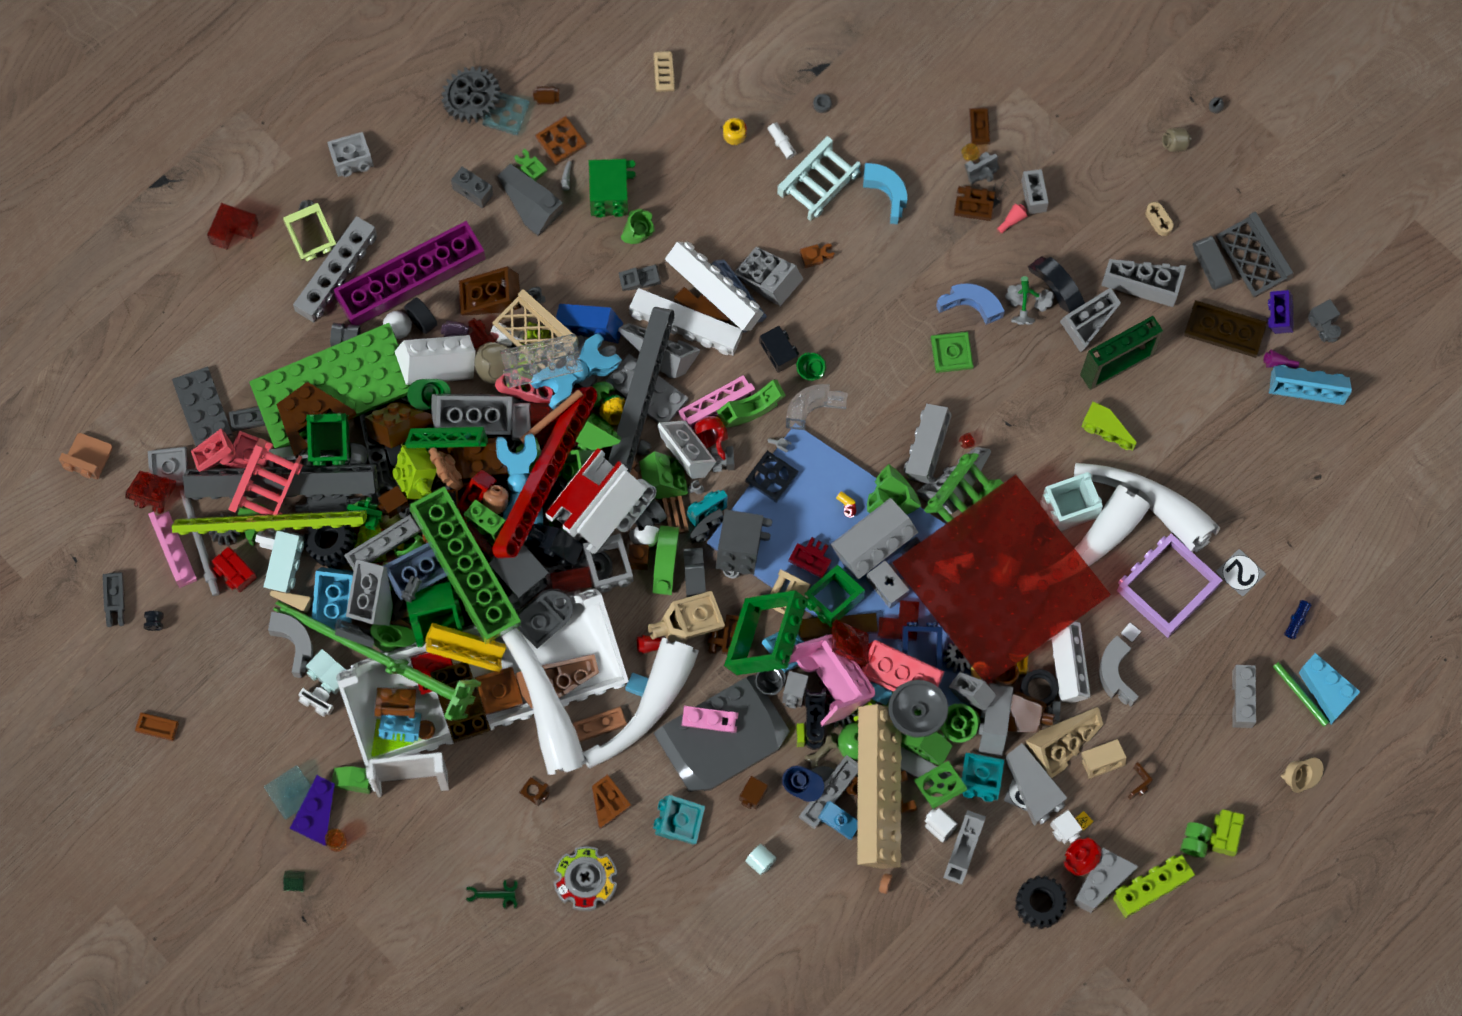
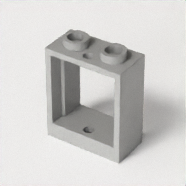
M621 533L609 536L596 553L619 547L626 573L599 581L592 555L596 553H591L586 549L590 544L589 542L583 543L595 589L604 593L612 590L613 587H626L633 582V574Z

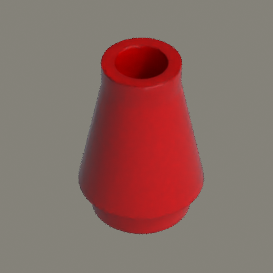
M648 635L637 637V651L645 654L658 650L662 638L652 639Z

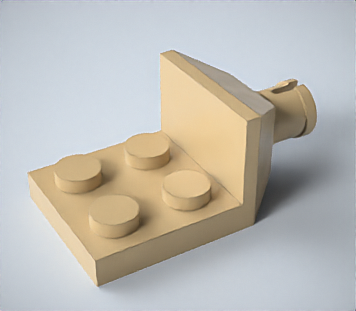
M709 591L672 602L660 622L648 625L649 633L653 632L650 635L652 639L666 636V639L671 643L677 641L685 644L687 639L723 629L725 624L713 592Z

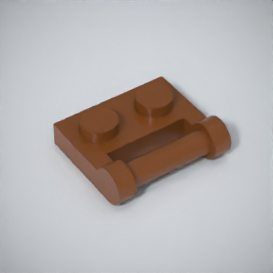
M377 687L375 717L394 715L414 718L416 689Z

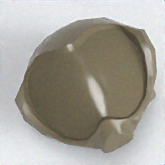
M497 342L485 343L480 346L474 358L476 372L485 382L495 384L496 380L504 373L512 372L517 356L514 350Z

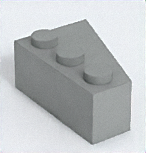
M1111 287L1064 316L1060 321L1080 353L1087 347L1121 304Z
M990 683L989 687L997 696L986 710L981 711L980 718L984 719L983 723H980L978 734L981 735L978 753L1002 757L1008 731L1013 687Z
M1102 848L1099 863L1089 872L1073 904L1092 913L1136 871L1138 866Z

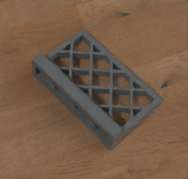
M1256 211L1249 214L1248 218L1216 235L1254 298L1284 281L1287 282L1293 279L1292 269ZM1248 224L1251 229L1250 235L1239 233L1240 227ZM1227 234L1234 235V243H1225L1222 237ZM1238 237L1248 239L1246 248L1236 245ZM1250 240L1259 241V251L1248 248ZM1234 249L1245 251L1243 260L1234 258ZM1247 252L1258 254L1256 263L1245 261ZM1260 255L1267 256L1270 259L1269 266L1258 264ZM1244 264L1254 266L1252 275L1245 274L1242 271ZM1257 267L1267 269L1265 278L1254 276ZM1270 270L1278 272L1281 277L1275 281L1267 279ZM1253 279L1264 282L1263 287L1255 291L1252 287Z

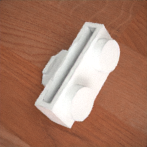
M499 323L503 328H509L506 325ZM493 325L491 337L497 338V343L511 348L514 343ZM514 331V338L516 340H523L525 332Z
M316 687L313 693L302 688L298 694L300 697L298 701L307 707L309 705L316 708L315 711L323 717L326 714L330 715L334 709L333 705L326 703L330 695L322 688Z

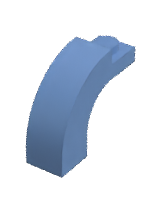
M975 284L951 286L950 295H942L937 300L936 305L939 313L958 305L972 306L979 311L986 325L1003 318L1005 312L1000 301L992 292Z

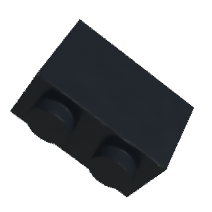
M780 326L759 336V343L777 373L796 364L799 355L795 345L792 346L788 341L790 340L788 333L785 330L782 331Z

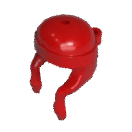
M708 416L697 421L694 425V433L706 448L716 443L718 455L725 460L726 456L721 447V442L728 440V433L724 423L717 416Z

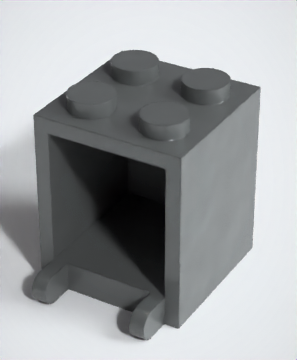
M725 509L718 545L716 569L754 575L760 540L769 541L771 537L770 533L762 532V526L770 527L772 520L763 518V515Z
M524 544L516 557L496 558L493 556L490 559V563H488L501 587L510 596L508 599L515 611L522 608L550 585L549 572Z

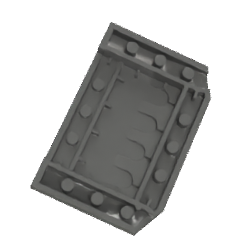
M755 674L745 677L696 706L697 708L739 713L735 723L737 727L736 733L681 726L683 714L654 732V736L689 792L713 790L776 753L789 735L790 730L768 695L762 693L756 687ZM722 718V725H727L728 719Z

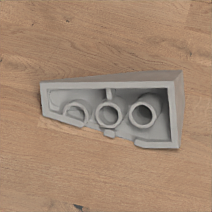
M976 447L967 454L977 453L979 455L974 464L981 471L991 451L987 448ZM957 465L951 468L946 467L943 470L944 474L938 478L933 476L931 484L925 483L917 491V494L928 503L936 495ZM970 470L963 477L971 486H973L977 479ZM959 484L953 490L956 496L964 502L968 495L967 492ZM949 498L942 505L949 514H953L958 510Z

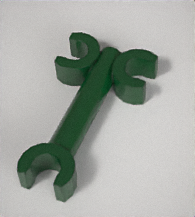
M504 880L503 888L505 891H477L472 886L466 887L468 892H474V896L466 898V901L472 903L477 899H504L502 902L504 909H506V904L509 901L513 902L514 909H517L518 903L515 899V891L518 888V882L514 880V886L508 888L507 880Z

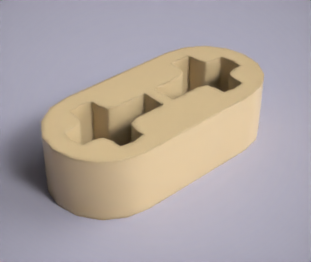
M1157 202L1150 203L1146 209L1147 219L1159 235H1169L1173 228L1172 220L1161 204ZM1151 210H1158L1157 215L1155 213L1151 214ZM1162 223L1163 225H1168L1167 230L1165 228H1160Z

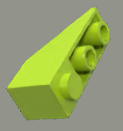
M1092 402L1081 427L1090 434L1102 436V439L1105 441H1113L1119 444L1122 449L1133 451L1137 442L1110 409Z

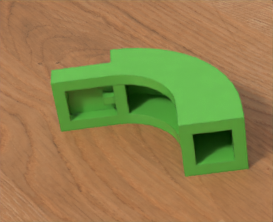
M772 380L750 397L738 401H728L717 410V413L725 427L742 425L763 416L777 407V402L786 395L778 380Z
M660 526L652 593L672 595L679 527Z

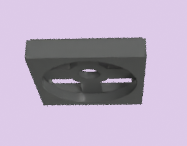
M337 619L335 635L372 648L374 638L370 630Z

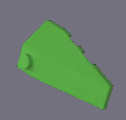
M591 413L576 442H578V446L583 450L588 451L590 449L593 451L597 448L601 449L619 444L622 438L617 435L616 431L612 430L613 427L607 421Z

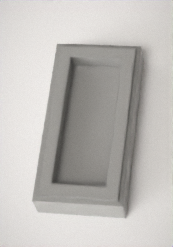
M512 403V442L521 441L519 438L531 429L530 403Z

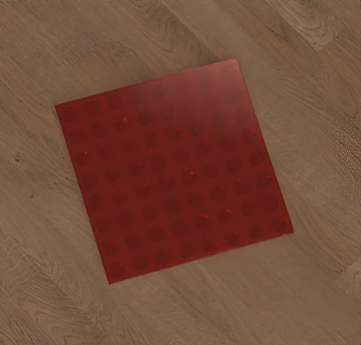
M1016 474L892 562L987 685L1111 596Z

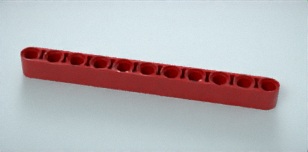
M580 387L572 391L571 395L579 389L583 396L562 412L493 545V554L496 558H514L518 555L597 400V392L594 387Z

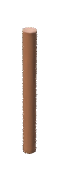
M579 389L519 438L524 444V437L527 434L535 436L583 396Z

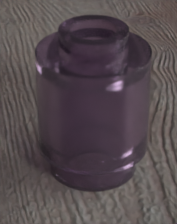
M447 320L446 324H442L441 334L444 337L469 335L470 327L466 326L465 323Z

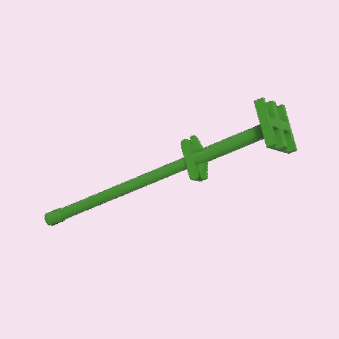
M280 600L275 603L281 608L274 607V611L289 615L315 631L387 667L385 670L387 673L400 674L451 700L444 718L451 721L468 717V714L464 712L467 705L474 703L476 697L472 693L475 687L481 686V682L475 679L458 681L454 689L408 666L409 661L405 659L394 660L370 647L335 635V629L291 608L290 605Z

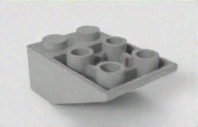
M755 247L734 272L742 282L765 299L779 306L784 303L803 280L796 265L758 247Z

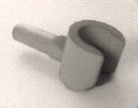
M784 438L779 440L768 439V443L775 444L777 448L784 452H788L786 447L788 444H792Z

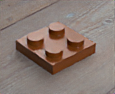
M513 666L502 669L500 673L495 671L475 677V680L481 682V686H478V691L486 715L523 705Z

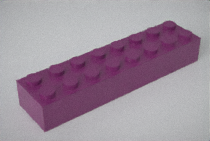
M464 221L333 289L334 294L349 322L352 325H360L486 259L485 252L468 222Z

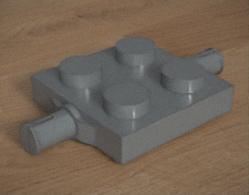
M335 494L330 497L316 495L308 497L307 504L295 505L296 513L306 511L308 513L347 511L348 504L353 505L361 501V497L349 499L348 496L343 494Z

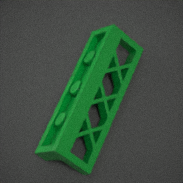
M484 427L411 428L405 445L406 448L487 446L488 438Z

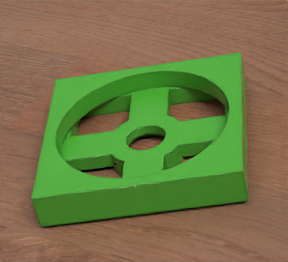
M949 761L914 780L932 809L967 790ZM945 771L952 774V776L946 779H941L939 776ZM932 779L934 782L933 786L925 790L924 784ZM940 783L945 784L943 788H938L937 786ZM956 783L955 787L950 792L948 790L949 786ZM936 793L942 794L940 797H933Z

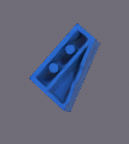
M559 304L556 319L574 335L590 338L599 333L604 338L603 341L619 344L621 333L618 329L623 326V322L612 308Z

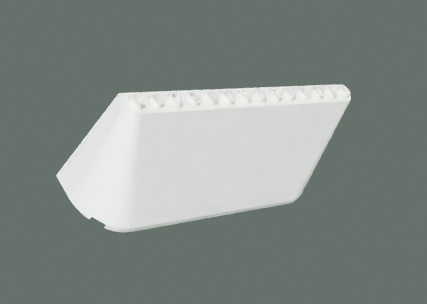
M588 589L584 592L577 590L566 593L572 602V616L563 627L538 649L521 633L542 666L592 654L595 655L599 673L560 697L559 699L563 706L569 705V702L573 700H585L588 698V695L594 693L595 695L603 694L606 692V689L612 687L614 689L625 686V683L629 682L602 595L597 589ZM558 598L555 601V605L561 607L565 604L566 600ZM524 607L519 608L516 613H519ZM474 623L462 627V632L481 637ZM501 636L494 640L506 644ZM414 643L411 646L400 647L392 652L382 654L394 660L405 659L409 661L408 666L412 667L410 657L426 652V644L419 648ZM506 645V650L501 658L502 669L513 666L516 677V673L521 670ZM371 658L351 665V669L342 670L337 674V682L365 766H370L369 760L419 755L420 751L426 749L427 751H432L439 748L438 745L444 743L446 745L453 744L437 693L432 691L421 695L418 683L400 674L387 673L385 671L386 666ZM452 659V663H453V664H456V663L461 662V661H457V660ZM469 664L474 679L477 676L495 672ZM377 687L416 689L415 712L422 713L421 721L429 720L434 724V736L428 740L418 737V741L414 742L404 741L405 734H403L402 741H400L401 734L397 733L396 740H394L395 733H393L392 740L379 737L381 717H375ZM521 695L523 705L486 715L491 731L495 729V726L501 724L502 726L512 724L513 720L519 718L525 720L532 717V714H534L533 708H530Z

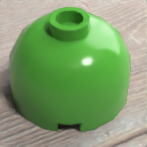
M953 704L948 707L946 721L941 727L942 733L953 742H967L978 733L980 718L971 706Z
M858 722L846 725L838 737L839 751L844 757L847 755L854 761H858Z

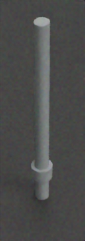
M181 490L180 494L188 519L196 518L190 498H185V491ZM192 532L205 571V581L209 584L212 596H217L220 594L216 583L217 576L215 571L212 570L202 535L198 532Z

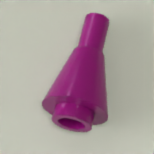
M1272 349L1264 355L1263 362L1266 364V368H1274V366L1285 365L1296 369L1299 367V361L1290 360Z

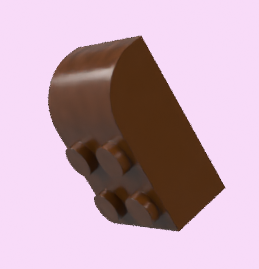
M404 401L391 403L387 407L376 410L365 417L368 437L391 449L406 442L411 428H434L430 413L416 409Z
M497 437L488 438L487 446L447 448V454H450L455 460L454 465L462 476L461 480L464 486H468L472 477L477 475L480 470H484L497 480L496 482L508 480L507 466L497 458Z

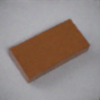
M140 712L135 732L174 742L179 722Z

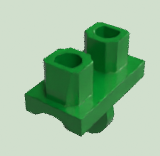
M367 497L365 502L358 501V506L348 504L347 511L366 510L367 521L365 527L367 529L375 531L379 522L382 523L384 519L382 511L377 510L378 505L372 504L371 497Z

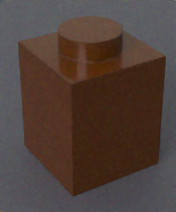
M398 486L378 497L379 510L382 511L383 515L387 514L390 519L409 507L408 500Z
M629 544L628 560L632 570H648L649 545Z
M751 776L739 795L741 804L748 809H757L768 790V785Z

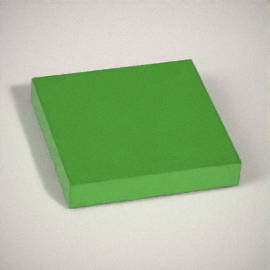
M968 332L931 336L935 373L973 369Z

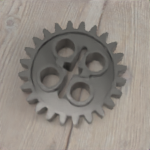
M472 66L470 71L465 67L463 73L457 70V76L451 74L453 79L446 80L448 85H444L443 89L445 92H441L443 97L441 100L449 116L453 115L455 120L459 118L461 123L465 119H467L468 123H471L472 119L477 123L479 117L485 120V114L491 116L490 109L496 110L494 104H499L498 98L501 97L499 92L501 88L493 73L489 74L487 69L483 71L481 67L476 71L474 66Z

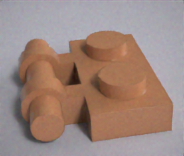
M435 447L429 450L430 460L437 468L436 473L438 477L448 487L459 491L464 485L461 480L462 476L454 465L455 460L450 454L438 452Z

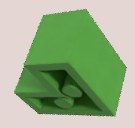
M901 732V748L903 747L910 752L918 753L932 764H943L953 746L941 733L935 732L932 735L919 738L911 737Z

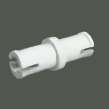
M778 123L770 125L767 130L776 141L775 145L780 147L787 160L794 157L797 152L788 141L789 137L784 135Z

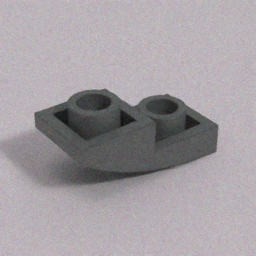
M720 509L708 515L695 527L691 533L692 544L705 541L708 538L707 536H709V527L715 528L721 524L723 514Z

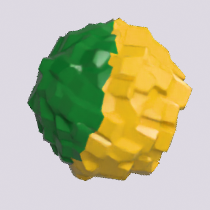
M619 395L608 396L601 404L600 416L609 424L618 425L626 400Z

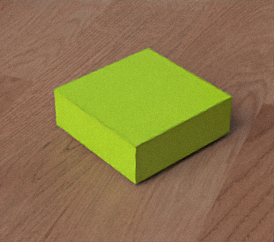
M797 723L796 726L797 747L805 746L804 723Z

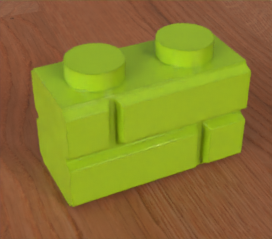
M1224 809L1220 811L1219 815H1215L1213 826H1216L1215 833L1211 834L1209 844L1212 845L1211 851L1229 856L1237 854L1245 815Z

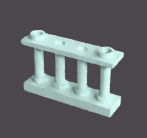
M828 136L778 185L777 194L782 198L786 194H791L809 209L808 220L810 221L814 217H819L823 212V208L851 179L855 180L860 174L861 163L857 161L851 167L832 151L833 140ZM824 156H828L847 173L841 179H838L820 164V160ZM811 169H816L832 182L834 186L828 192L825 191L808 176V172ZM799 181L804 182L822 198L814 204L800 193L795 185Z

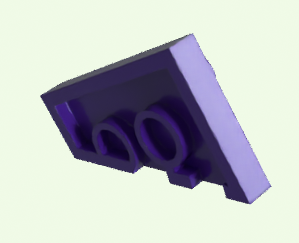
M316 775L290 827L291 830L326 846L335 783Z

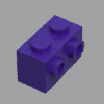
M1289 290L1271 291L1270 299H1268V308L1271 310V317L1268 318L1269 328L1275 334L1293 333L1292 294Z

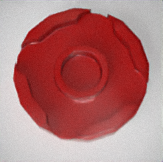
M1091 838L1078 839L1066 850L1064 865L1074 875L1082 876L1088 874L1099 863L1101 848Z

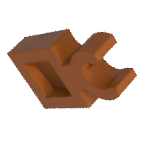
M831 243L825 244L821 249H819L818 244L800 249L805 268L823 264V258H834V252H826V250L832 248Z

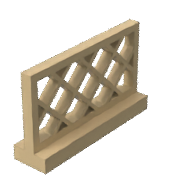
M524 289L518 293V297L492 322L500 332L541 369L547 366L554 367L572 347L575 348L579 344L578 338ZM520 303L524 307V314L514 315V308ZM535 317L538 320V326L527 327V318ZM511 318V327L503 328L499 324L503 319ZM514 318H524L525 327H514ZM527 330H538V339H527ZM541 330H550L551 338L541 339ZM514 331H525V340H516L514 338ZM552 342V351L541 352V343ZM554 342H563L566 347L562 351H554ZM527 343H538V352L528 351ZM541 355H552V361L545 366L541 362Z

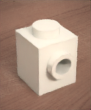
M1069 810L1053 820L1050 825L1054 830L1055 838L1064 844L1067 842L1072 844L1081 837L1079 834L1082 828Z

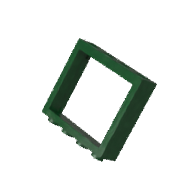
M1151 316L1088 351L1080 376L1090 390L1155 354L1163 333V329L1155 317ZM1142 344L1145 346L1143 350L1139 348ZM1098 352L1100 356L1095 357L1093 353Z

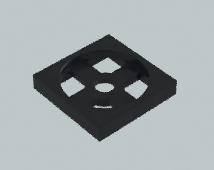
M767 450L745 479V482L777 503L799 471ZM767 462H777L773 468L769 469L762 465ZM783 467L788 472L787 481L780 477L779 474ZM757 471L764 475L765 478L761 485L756 483L755 480ZM774 473L776 477L769 479L768 475ZM771 483H776L782 487L777 492L767 490Z

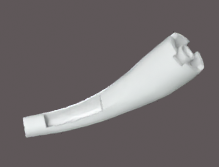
M1075 463L1074 477L1088 472L1091 474L1093 482L1107 484L1116 488L1118 485H1122L1128 491L1135 495L1137 494L1147 501L1150 505L1149 509L1192 553L1204 548L1210 542L1211 534L1217 535L1220 527L1211 517L1194 503L1153 480L1113 467Z
M1118 485L1092 527L1074 550L1059 562L1042 571L1019 576L1017 583L1020 591L1027 593L1054 585L1094 564L1132 532L1150 508L1149 503L1137 494L1135 495L1128 491L1124 486Z
M515 628L501 637L515 658L527 685L547 773L554 775L557 769L569 772L582 767V764L586 763L577 732L552 683L519 630Z
M662 638L636 714L614 738L602 746L597 744L583 752L585 763L589 769L624 751L652 728L681 691L692 671L699 650H693V647L677 641L671 643L668 642V639Z

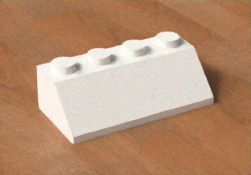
M470 335L404 340L395 350L406 385H411L419 379H440L445 382L472 379L474 376L475 349Z

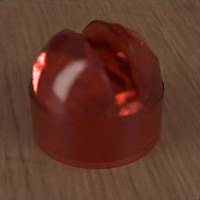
M969 432L960 437L959 442L963 443L960 445L963 449L975 446L973 436Z

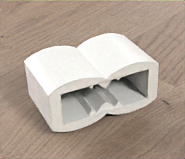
M933 808L926 816L925 822L927 824L925 828L942 843L956 829L957 823L940 808L937 810Z

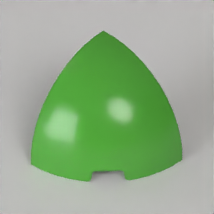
M890 464L876 478L875 483L877 486L875 491L869 494L867 500V512L869 513L889 498L893 499L906 515L921 507L920 500L914 489Z

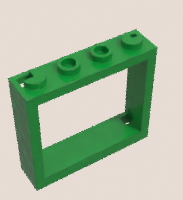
M796 590L745 598L724 667L735 675L788 668L808 599ZM787 606L772 654L747 658L762 610Z

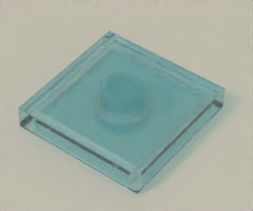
M298 765L265 785L264 789L286 820L299 811L311 785Z

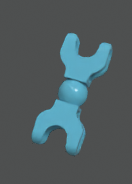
M599 333L585 341L578 359L569 361L566 366L564 365L561 368L547 366L532 377L530 384L535 389L543 386L553 389L555 394L548 404L553 410L570 396L575 383H581L591 375L607 376L617 369L622 362L618 354L606 357L599 353L598 348L601 346L602 340H604Z
M527 434L524 437V448L517 453L509 451L507 441L503 437H497L496 439L497 458L507 466L508 474H510L507 482L508 488L511 491L510 500L506 510L502 512L504 520H507L529 477V466L537 456L536 441L533 434ZM542 508L534 524L543 525Z

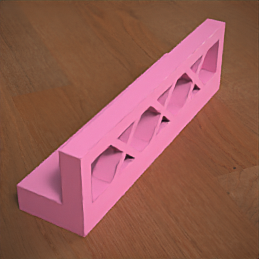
M743 375L678 411V414L693 430L697 421L708 416H718L717 410L728 401H738L755 394V388L752 383L749 384ZM742 382L745 387L735 392V386ZM721 393L730 394L721 400H717ZM706 401L714 403L704 409H701L702 404ZM690 410L697 412L688 418L684 414Z
M169 511L158 516L154 512L149 513L148 515L179 588L198 581L178 533H172L171 525L174 522Z

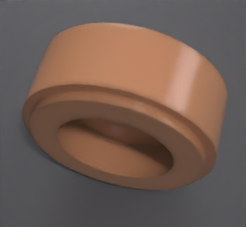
M887 873L883 875L879 887L881 893H888L892 882V875Z

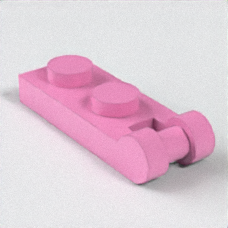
M684 706L681 726L736 733L737 727L735 723L739 713ZM722 718L728 719L727 725H722Z

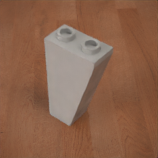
M1023 743L1007 754L1005 758L1032 823L1034 826L1039 822L1041 825L1050 819L1049 814L1053 811L1058 813L1066 806L1064 803L1067 797Z

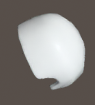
M392 311L383 320V325L386 323L391 324L396 339L406 337L411 331L412 322L404 312Z
M647 525L643 531H639L638 527H635L634 530H630L629 538L633 544L649 545L650 548L657 543L660 529Z

